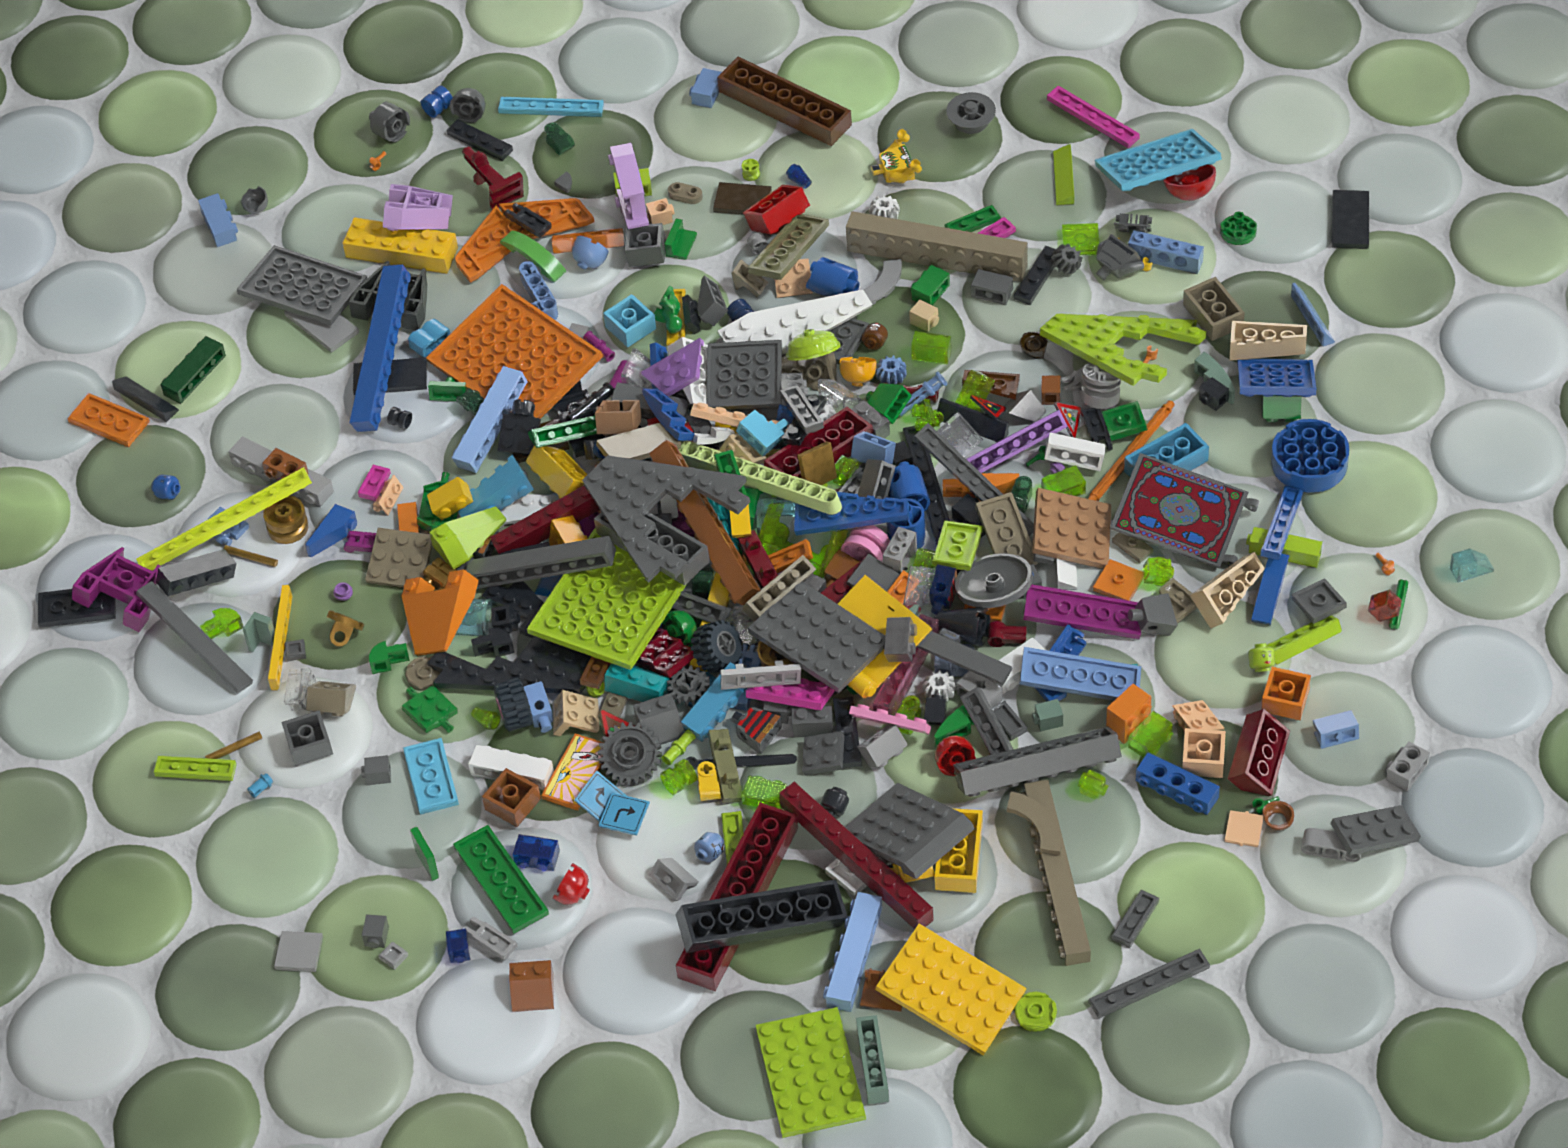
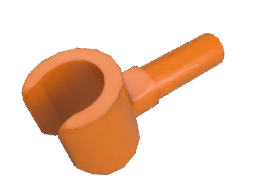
M383 151L378 157H371L369 159L371 163L369 167L374 171L379 170L381 167L380 160L387 153Z
M1148 346L1143 363L1147 364L1150 360H1155L1158 348L1155 351H1151L1152 346Z
M1376 553L1375 556L1383 563L1382 571L1389 576L1395 571L1393 568L1395 565L1394 561H1387L1380 553Z

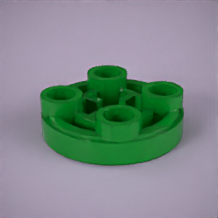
M1238 211L1221 222L1220 234L1230 244L1245 245L1256 237L1257 223L1252 218L1245 216L1243 212Z

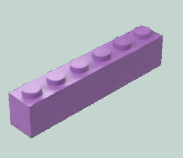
M1057 410L966 459L982 473L1048 438L1049 433H1057L1068 426L1060 410Z

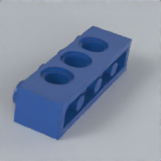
M1147 753L1136 769V781L1140 785L1149 787L1160 795H1166L1179 804H1185L1196 812L1208 815L1219 798L1220 786L1153 754Z

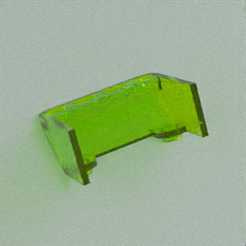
M783 502L769 503L758 535L767 555L793 545V543L787 541L790 534L788 526L779 521L785 505ZM834 530L829 543L822 547L820 554L812 552L813 559H810L809 562L816 568L813 573L814 575L824 578V570L838 549L841 550L848 530Z

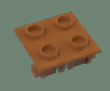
M872 968L865 970V983L860 1006L902 1012L903 1006L875 990L885 974V970L877 971L872 970Z

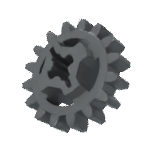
M692 665L689 666V669L683 667L682 671H678L667 681L668 694L671 693L673 700L677 699V704L683 701L685 706L689 702L695 705L696 700H699L710 687L709 677H706L705 671L700 672V667H697L695 670H693Z

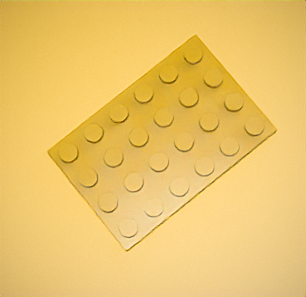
M918 924L875 988L876 991L983 1056L1027 989L921 924Z

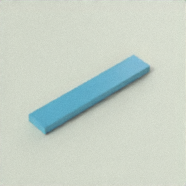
M501 97L498 112L501 114L602 117L604 101Z

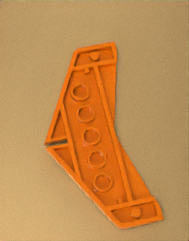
M577 198L515 202L551 222L552 228L543 236L584 227L595 222L593 215ZM514 203L499 204L502 212L495 206L455 256L457 267L470 283L480 278L511 252L500 244V241L512 230L520 232L531 239L539 238L515 222L508 220L503 215L507 209L514 212L512 209Z

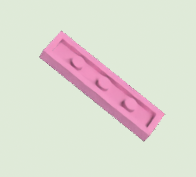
M858 704L857 707L851 706L849 714L853 717L886 725H896L899 728L928 735L930 733L931 726L926 724L924 719L914 718V720H909L906 715L899 713L892 716L888 715L886 710L877 709L876 711L869 710L870 707Z

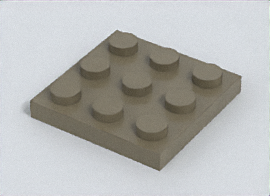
M378 527L365 579L366 583L404 588L406 579L416 577L424 579L423 570L428 566L432 550L430 535Z

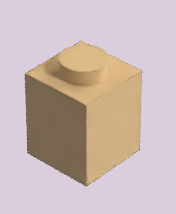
M919 300L909 311L910 324L927 332L939 322L938 308L922 300Z

